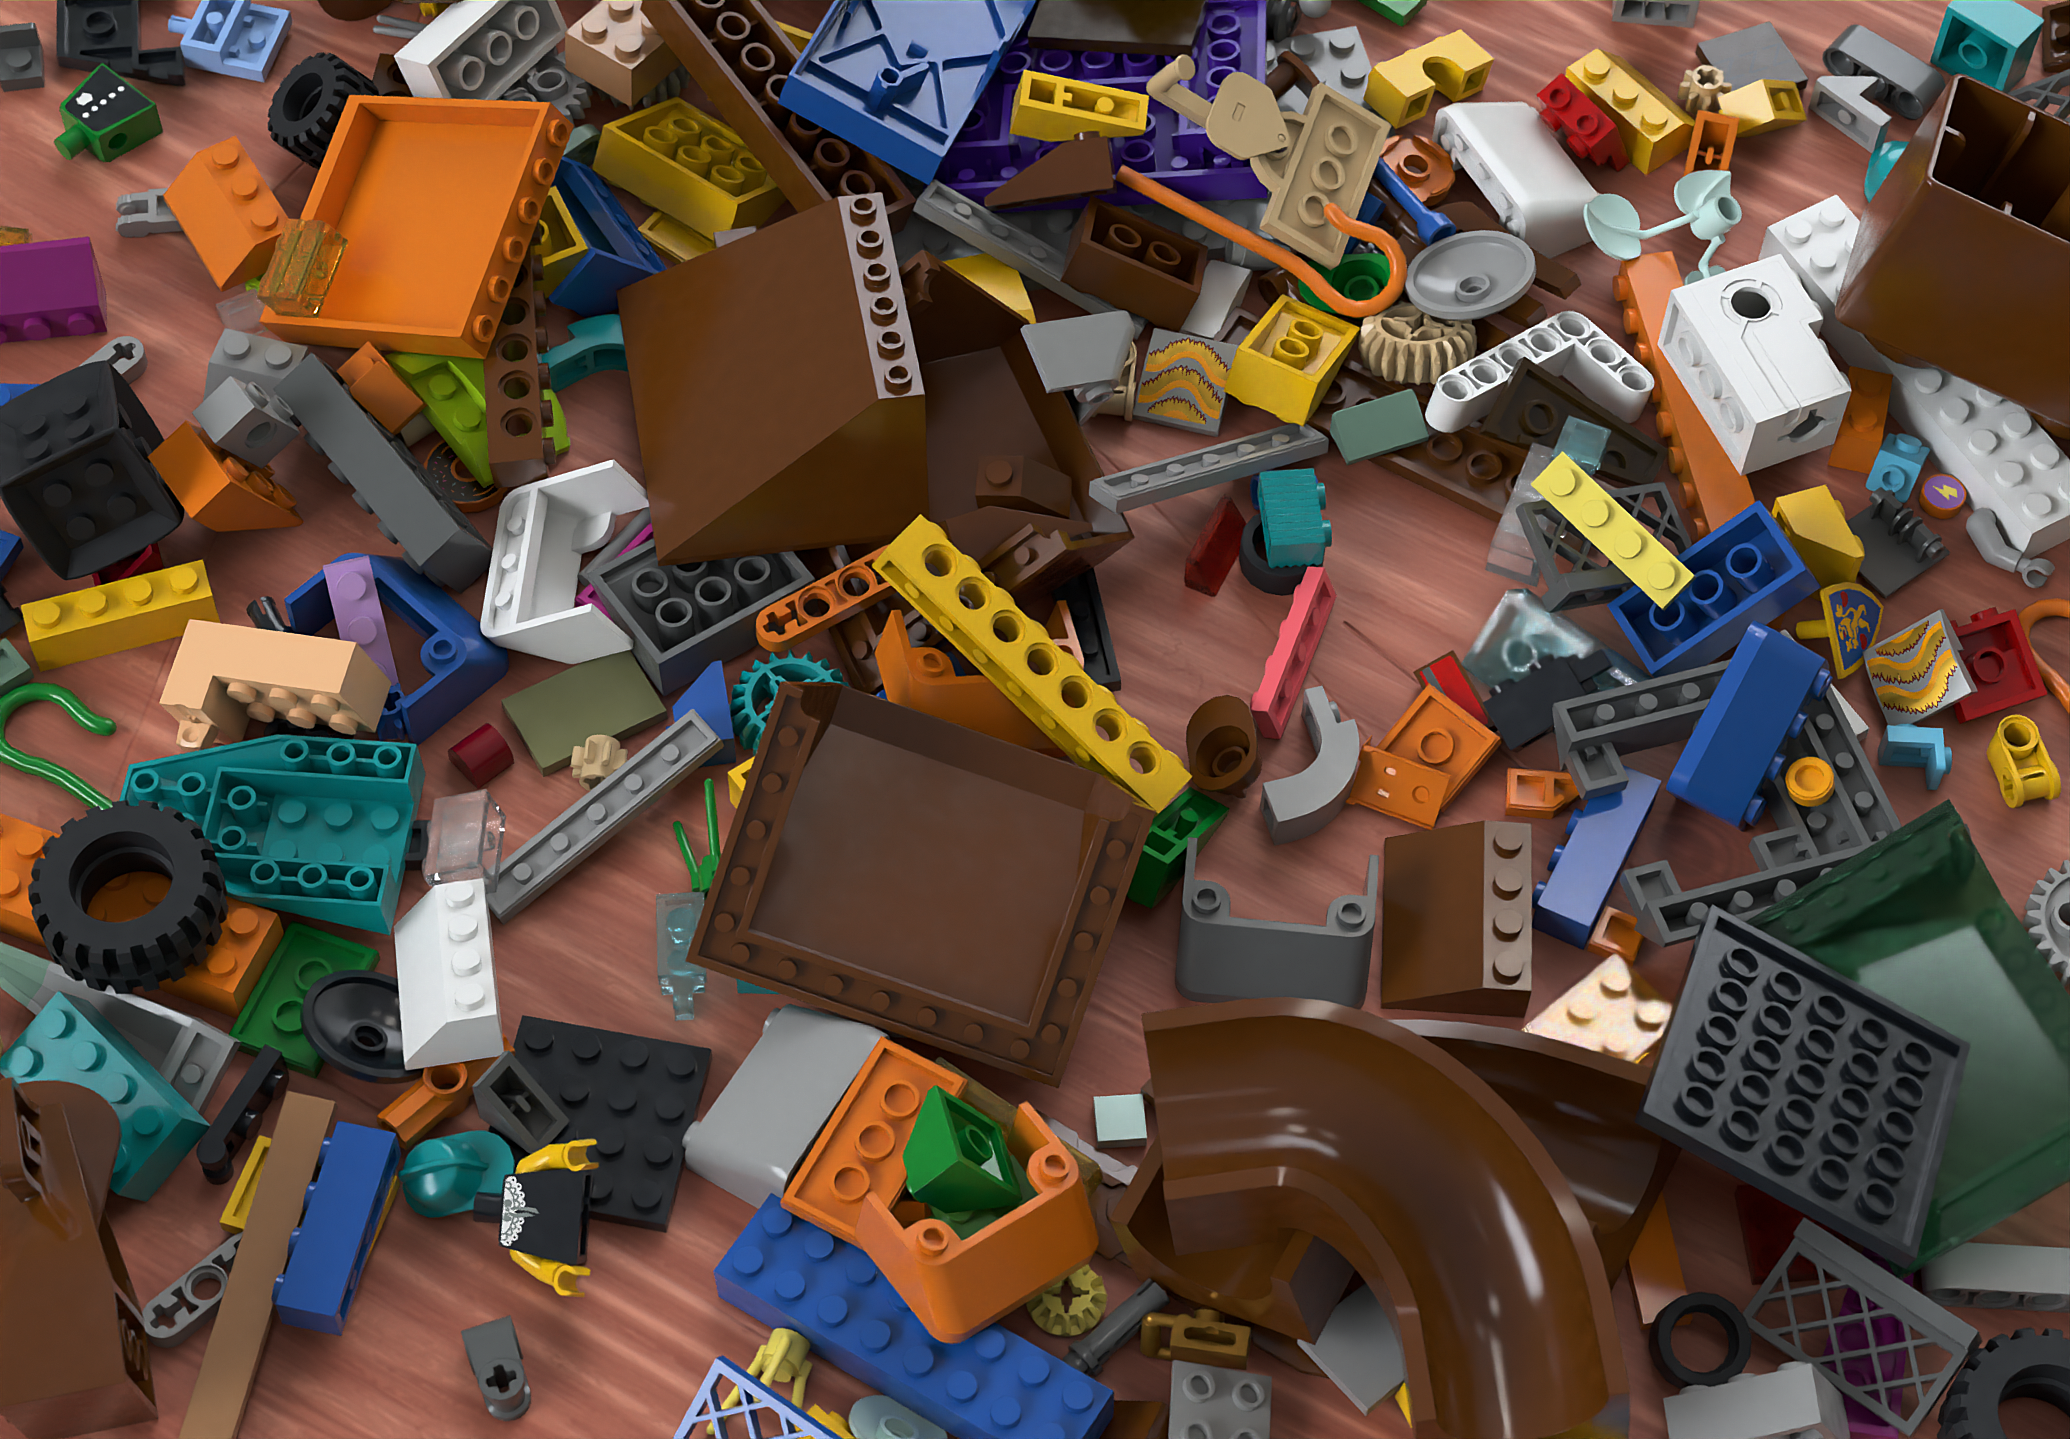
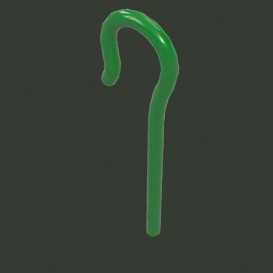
M35 682L16 687L0 698V762L21 772L39 776L58 785L89 808L99 806L101 810L112 808V800L68 769L44 758L31 756L13 748L6 741L4 727L6 720L14 710L23 704L37 700L51 701L60 705L82 728L94 734L102 736L113 735L116 732V723L110 718L96 715L71 690L55 683Z

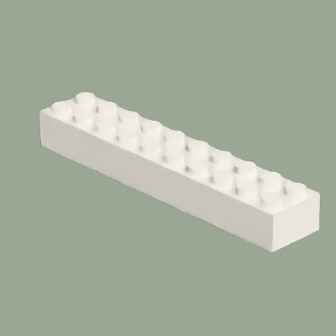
M1834 195L1768 226L1758 260L1781 254L1789 267L1797 271L1802 287L1810 299L1816 301L1822 310L1824 319L1820 332L1849 366L1893 375L1887 410L1908 435L1919 439L1922 442V446L1930 448L1928 458L1942 474L1953 476L1964 485L1966 490L1965 501L1973 511L1980 508H1988L1995 514V525L2006 546L2022 552L2023 557L2031 559L2070 539V459L2023 407L1936 367L1911 368L1895 363L1879 353L1864 337V334L1846 327L1836 320L1834 310L1860 224L1858 218L1837 195Z

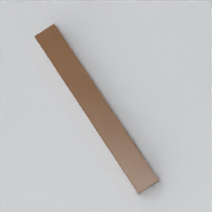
M291 1091L286 1093L178 1439H236L276 1310V1305L272 1303L274 1283L280 1273L286 1274L291 1257H288L290 1236L295 1227L301 1228L305 1215L303 1210L304 1196L309 1183L315 1182L319 1169L320 1149L325 1137H329L338 1106L333 1100Z

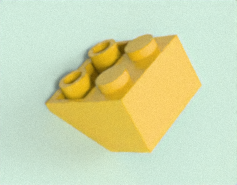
M1826 484L1777 497L1771 514L1777 520L1821 586V588L1810 594L1809 597L1821 601L1820 591L1824 588L1840 582L1855 583L1861 563L1865 557L1864 547L1860 538L1852 534L1845 521V512L1842 504L1838 500L1833 499Z

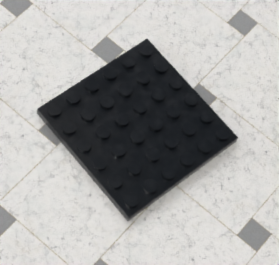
M1712 904L1703 915L1634 1122L1907 1269L1916 1259L1971 1044Z

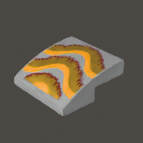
M1154 328L1138 387L1133 419L1218 437L1228 403V393L1223 391L1238 345Z
M1943 609L1932 613L1863 651L1865 665L1873 690L1888 725H1916L1978 692L1959 655V652L1964 649Z

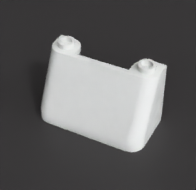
M1524 102L1454 103L1437 111L1432 141L1439 144L1450 155L1453 161V171L1464 167L1500 215L1499 225L1549 259L1593 241L1586 227L1583 213L1584 205L1602 194L1597 193L1542 123L1539 113L1534 107H1530Z

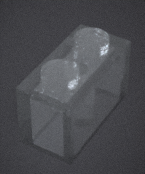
M487 789L434 799L432 820H429L427 825L429 837L427 858H424L422 862L423 876L428 885L434 887L439 884L483 878L486 894L497 892L506 815Z

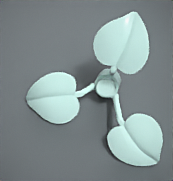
M1721 170L1697 171L1682 177L1675 185L1674 199L1678 208L1686 215L1649 230H1639L1640 219L1635 208L1629 201L1616 194L1597 196L1591 202L1584 205L1583 211L1586 227L1596 245L1608 256L1621 261L1633 260L1641 254L1639 239L1645 240L1690 222L1694 235L1702 240H1711V244L1699 261V271L1689 273L1685 278L1684 286L1727 272L1720 266L1709 268V261L1718 246L1725 242L1726 239L1723 234L1741 220L1742 213L1738 202L1730 194L1731 172Z

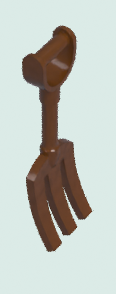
M1283 51L1277 57L1278 66L1267 74V86L1272 90L1276 102L1294 86L1299 88L1309 99L1312 89L1320 81L1312 70L1296 55L1289 51ZM1372 175L1367 192L1386 204L1380 217L1393 228L1394 235L1399 238L1398 243L1406 256L1408 269L1413 259L1427 246L1418 237L1417 222L1382 183ZM1471 201L1451 203L1431 210L1437 213H1444L1456 226L1455 234L1487 230L1512 235ZM1530 247L1536 263V275L1532 283L1533 285L1564 300L1581 285L1577 273L1561 266ZM1405 285L1401 296L1412 303L1407 295ZM1524 294L1513 305L1498 313L1527 329L1536 326L1548 316L1544 305L1527 294ZM1483 318L1472 320V325L1475 327V335H1477L1476 350L1481 353H1485L1511 339L1509 334Z

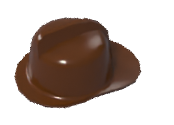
M1230 695L1214 697L1203 703L1194 712L1187 726L1186 745L1190 774L1192 775L1193 783L1201 790L1216 791L1226 795L1233 794L1237 798L1243 799L1246 798V789L1257 780L1262 769V757L1258 748L1254 717L1250 707L1240 698Z

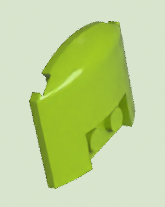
M396 351L385 355L386 359L427 404L422 413L484 488L494 484L488 456L483 359ZM551 388L550 390H544V400H551L554 426L546 427L547 438L553 437L557 456L569 451L570 437H567V424L563 410Z

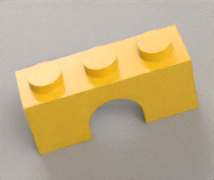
M1460 29L1444 37H1437L1432 42L1419 48L1410 49L1403 55L1389 61H1382L1375 65L1368 75L1369 82L1363 100L1397 129L1426 115L1434 90L1442 92L1454 103L1482 91L1494 58Z

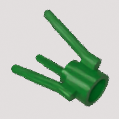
M710 778L704 781L710 855L702 859V865L699 867L681 822L675 821L673 823L676 839L691 876L692 892H700V897L705 901L721 857L714 782Z

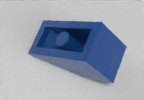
M714 661L672 707L674 723L691 709H694L724 744L722 749L698 768L736 762L734 734L722 661Z

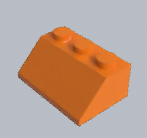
M236 135L196 152L163 194V197L220 291L224 292L280 267L294 235L295 228Z

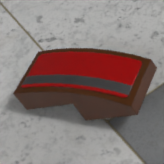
M1454 650L1413 672L1423 690L1430 683L1493 733L1498 730Z

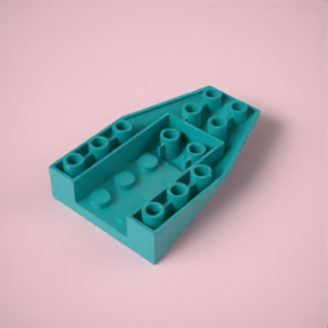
M277 734L130 764L119 801L128 800L130 806H138L140 800L157 802L160 811H163L165 806H170L182 812L185 820H193L202 829L205 839H209L225 880L228 897L250 904L391 935L406 867L405 857L406 853L409 852L413 835L412 826L413 822L416 821L426 773L417 744Z

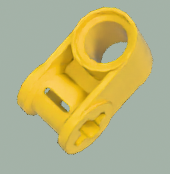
M2022 715L2005 717L1999 723L1988 744L1986 753L2000 784V790L2006 804L2014 809L2021 807L2023 802L2041 797H2045L2047 800L2057 799L2061 793L2060 776L2054 762L2048 755L2037 726L2032 720ZM2007 741L2014 742L2019 747L2013 746L2009 744Z

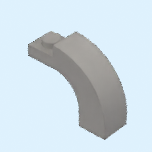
M1323 686L1305 689L1301 712L1317 754L1316 760L1299 774L1263 783L1260 809L1274 846L1302 839L1325 827L1340 813L1352 790L1359 755L1358 728L1355 719L1341 722L1338 707L1334 701H1328Z

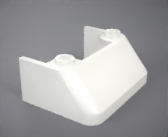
M614 459L517 487L503 500L499 510L480 622L481 632L495 645L566 664H577L633 649L634 641L592 603L574 608L578 584L577 575L580 571L582 554L596 550L608 543L614 531L616 516L649 507L647 491Z

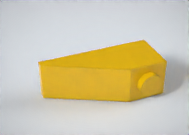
M1024 70L1013 101L1009 133L1049 142L1074 140V134L1086 131H1099L1100 137L1107 136L1108 138L1142 136L1146 128L1149 95Z

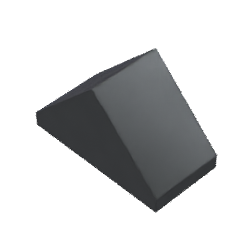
M504 1051L472 1086L479 1117L530 1154L549 1145L570 1121L510 1051Z

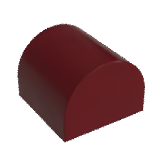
M485 723L448 749L449 760L477 789L514 764V757L507 742L489 723Z

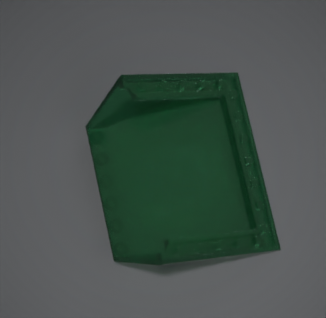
M1949 799L1746 921L1751 926L1971 1044L1917 1257L1907 1269L1885 1258L1898 1279H1904L2070 1181V996L2040 951L2036 949V945L2002 896L1968 834L1961 816Z

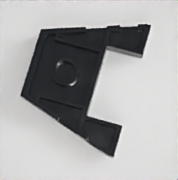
M57 0L56 56L60 67L93 72L103 63L120 77L186 86L185 61L181 47L141 50V0Z

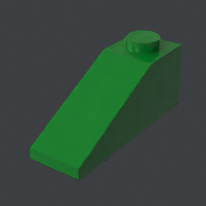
M1192 787L1184 791L1153 819L1126 896L1133 902L1143 904L1152 909L1173 890L1184 875L1188 837L1198 838L1197 857L1227 817L1230 808Z

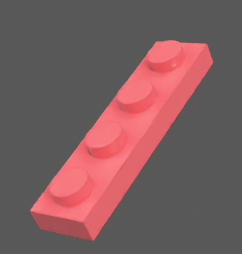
M1308 566L1301 584L1296 586L1293 595V605L1287 619L1281 623L1279 640L1273 655L1267 658L1264 678L1259 690L1252 696L1250 710L1264 738L1281 739L1337 597L1324 567Z

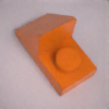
M369 341L336 371L349 385V393L395 436L427 406L379 349Z

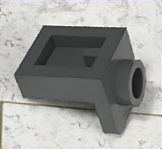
M35 23L0 26V84L3 92L45 87L44 51Z

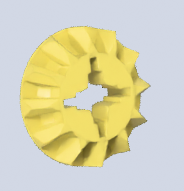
M1087 1264L1026 1302L1031 1318L1043 1330L1058 1336H1076L1092 1329L1102 1318L1106 1308L1107 1294L1102 1276H1098ZM1064 1281H1069L1072 1293L1081 1295V1297H1074L1072 1299V1305H1069V1313H1064V1305H1062L1061 1298L1052 1296V1294L1061 1292V1286L1064 1285Z

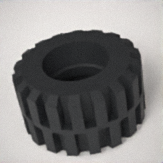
M321 52L317 53L314 57L309 56L300 65L297 64L291 69L289 75L284 77L279 89L272 98L273 103L268 111L270 120L267 123L268 131L271 132L270 137L278 145L311 167L320 170L349 95L378 96L379 90L373 81L332 53L325 54Z

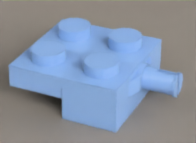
M201 0L193 19L171 15V19L168 22V30L171 33L184 34L180 46L187 67L265 82L291 27L292 18L288 10L253 4L251 0Z

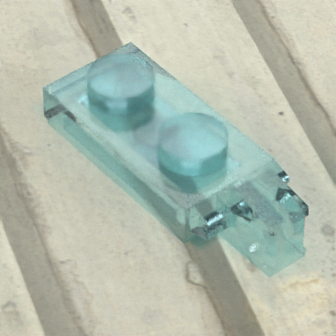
M704 892L656 894L659 985H661L662 995L673 994L675 1021L693 1020V993H705L707 969L685 961L705 904Z

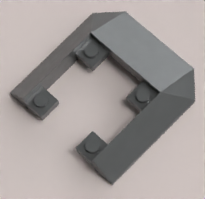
M1731 659L1554 703L1552 711L1560 770L1568 769L1582 801L1626 789L1629 778L1619 756L1690 739ZM1829 686L1821 702L1812 699L1808 706H1804L1802 711L1809 714L1801 733L1796 740L1788 737L1780 752L1787 756L1780 773L1774 782L1766 779L1762 786L1764 789L1762 796L1768 802L1767 806L1779 830L1752 837L1748 847L1760 872L1682 892L1667 859L1624 870L1619 881L1638 920L1634 928L1635 931L1664 948L1696 939L1703 915L1712 904L1748 924H1753L1877 891L1882 888L1905 836V832L1831 686ZM1804 757H1816L1824 760L1829 764L1834 775L1835 788L1832 796L1825 803L1814 807L1802 806L1796 803L1787 791V770L1795 761Z

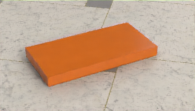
M881 1036L780 1201L781 1208L864 1250L854 1237L864 1198L867 1194L874 1191L891 1214L897 1208L908 1189L906 1185L908 1176L902 1155L928 1091L937 1085L961 1100L969 1087L968 1080Z

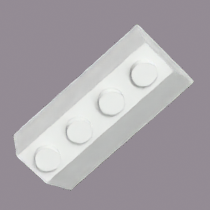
M483 878L435 885L394 926L403 1053L406 1070L501 1056L504 1052L491 919Z

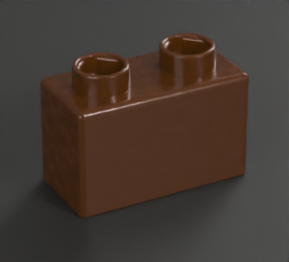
M1956 74L1952 76L1862 214L1835 306V317L1842 325L1864 334V337L1879 353L1893 362L1911 368L1936 367L2023 407L2041 428L2056 437L2070 440V123L1972 77Z

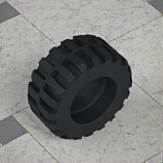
M128 800L112 802V808L101 810L99 806L86 810L87 816L81 820L70 819L60 827L63 833L58 838L51 836L42 847L45 858L38 857L34 862L31 871L34 881L28 886V896L33 908L31 913L45 945L55 963L62 965L64 972L75 981L85 979L89 988L101 992L106 991L108 985L113 987L116 994H132L133 987L143 986L145 992L159 989V982L171 978L174 983L186 976L184 969L191 963L197 967L208 956L205 947L207 944L210 946L216 945L223 932L220 923L227 919L228 904L225 897L228 892L213 847L209 839H205L202 829L193 820H185L182 812L170 806H165L163 811H160L157 802L140 800L138 806H130ZM146 871L164 875L172 880L171 887L161 903L152 911L139 918L125 922H105L87 915V909L95 894L106 883L116 877L131 872Z
M2031 1327L2016 1329L2010 1339L2006 1334H2000L1989 1339L1984 1348H1977L1968 1357L1946 1393L1947 1397L1940 1407L1937 1420L1942 1426L1937 1433V1439H2008L2000 1424L1998 1406L2000 1403L2014 1398L2025 1397L2046 1401L2070 1417V1340L2062 1338L2063 1332L2061 1330L2045 1328L2042 1335H2035V1330Z

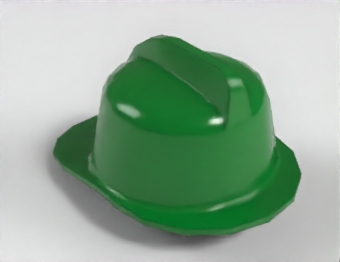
M1343 254L1340 264L1332 270L1314 260L1307 262L1308 265L1324 277L1330 286L1345 298L1355 301L1369 300L1379 295L1386 287L1390 276L1389 261L1382 254ZM1300 279L1298 280L1300 294L1310 306L1323 312L1339 314L1319 299ZM1344 315L1345 317H1348V318H1350V319H1352V320H1355V321H1363V319L1367 318V317L1353 318V317H1349V316Z

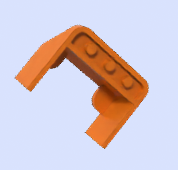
M1066 600L1057 601L1045 629L1048 632L1049 638L1063 652L1073 655L1080 662L1084 671V657ZM901 610L891 611L875 651V657L889 701L1054 758L1067 756L985 675L956 676L951 660L942 651L932 647L911 648ZM1040 668L1039 671H1033L1037 675H1042ZM1061 693L1063 701L1069 707L1076 708L1073 699L1069 695Z
M1028 1101L1020 1104L1006 1146L1025 1169L1030 1184L1039 1195L965 1240L961 1241L949 1225L936 1219L918 1221L904 1230L874 1191L867 1194L864 1198L854 1237L929 1333L941 1342L956 1344L967 1340L1086 1266L1092 1260L1099 1242L1098 1232L1078 1164Z

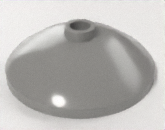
M1481 230L1455 234L1433 243L1413 259L1407 269L1408 276L1405 282L1407 295L1418 309L1440 319L1468 321L1485 318L1510 307L1527 292L1536 275L1534 254L1524 241L1507 233Z

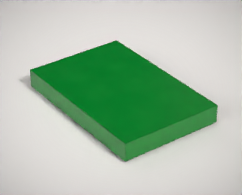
M292 920L228 1034L241 1041L237 1051L257 1057L266 1044L283 1053L287 1069L316 1079L325 1061L311 1047L303 1033L300 1011L304 998L315 982L331 973L344 970L374 971L380 961L379 951Z

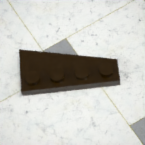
M1526 357L1517 361L1478 433L1551 459H1555L1563 451L1581 469L1629 486L1652 484L1669 452L1667 448Z

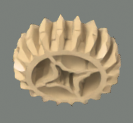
M1400 301L1396 306H1391L1375 316L1363 319L1358 349L1361 350L1360 358L1363 359V366L1371 369L1373 375H1384L1386 381L1399 380L1402 385L1407 382L1416 383L1418 386L1424 382H1430L1435 385L1440 376L1475 357L1477 335H1475V327L1472 325V320L1452 321L1440 319L1421 311L1413 303Z

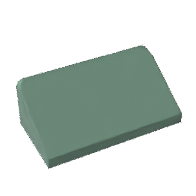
M1413 389L1404 390L1336 411L1331 419L1330 433L1347 465L1428 441L1429 439L1421 409Z

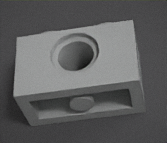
M232 376L226 379L192 412L216 445L261 469L300 433L290 419L294 414L293 411L279 396L273 395L269 398L256 383L251 381L246 385Z

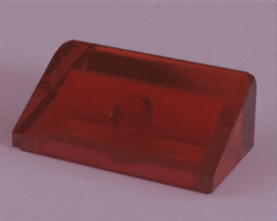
M1227 495L1220 498L1186 559L1185 586L1210 597L1217 595L1235 563L1240 551L1243 529L1247 524L1232 498Z

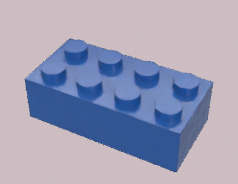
M1758 500L1676 557L1696 576V579L1665 611L1637 585H1634L1608 603L1607 606L1650 674L1654 678L1708 665L1740 643L1754 620L1764 625L1768 624L1821 588V586L1777 520L1764 504Z

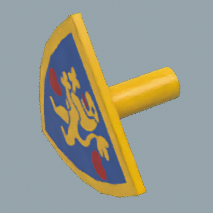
M1851 582L1833 584L1820 591L1825 619L1800 621L1796 625V634L1799 639L1829 637L1838 679H1843L1852 674L1864 664L1863 651L1875 644L1884 607L1872 592L1860 584Z

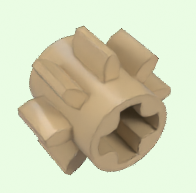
M1709 65L1697 67L1694 72L1690 70L1685 71L1677 98L1686 99L1685 110L1687 112L1690 111L1692 114L1697 115L1698 110L1715 112V110L1719 111L1721 109L1718 97L1730 93L1732 88L1731 83L1723 82L1724 71Z
M592 735L586 739L585 748L580 746L573 747L570 765L573 767L572 777L580 778V785L586 790L591 791L628 761L627 749H620L619 741L611 736Z

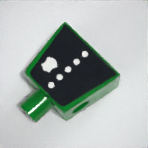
M102 63L61 103L59 111L65 132L54 139V144L61 155L67 160L73 159L83 150L87 149L102 162H111L163 132L156 104Z

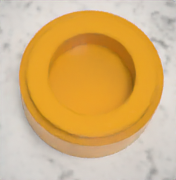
M1801 758L1795 761L1786 773L1788 794L1793 801L1802 806L1814 807L1821 805L1834 792L1835 780L1833 771L1829 764L1820 758Z

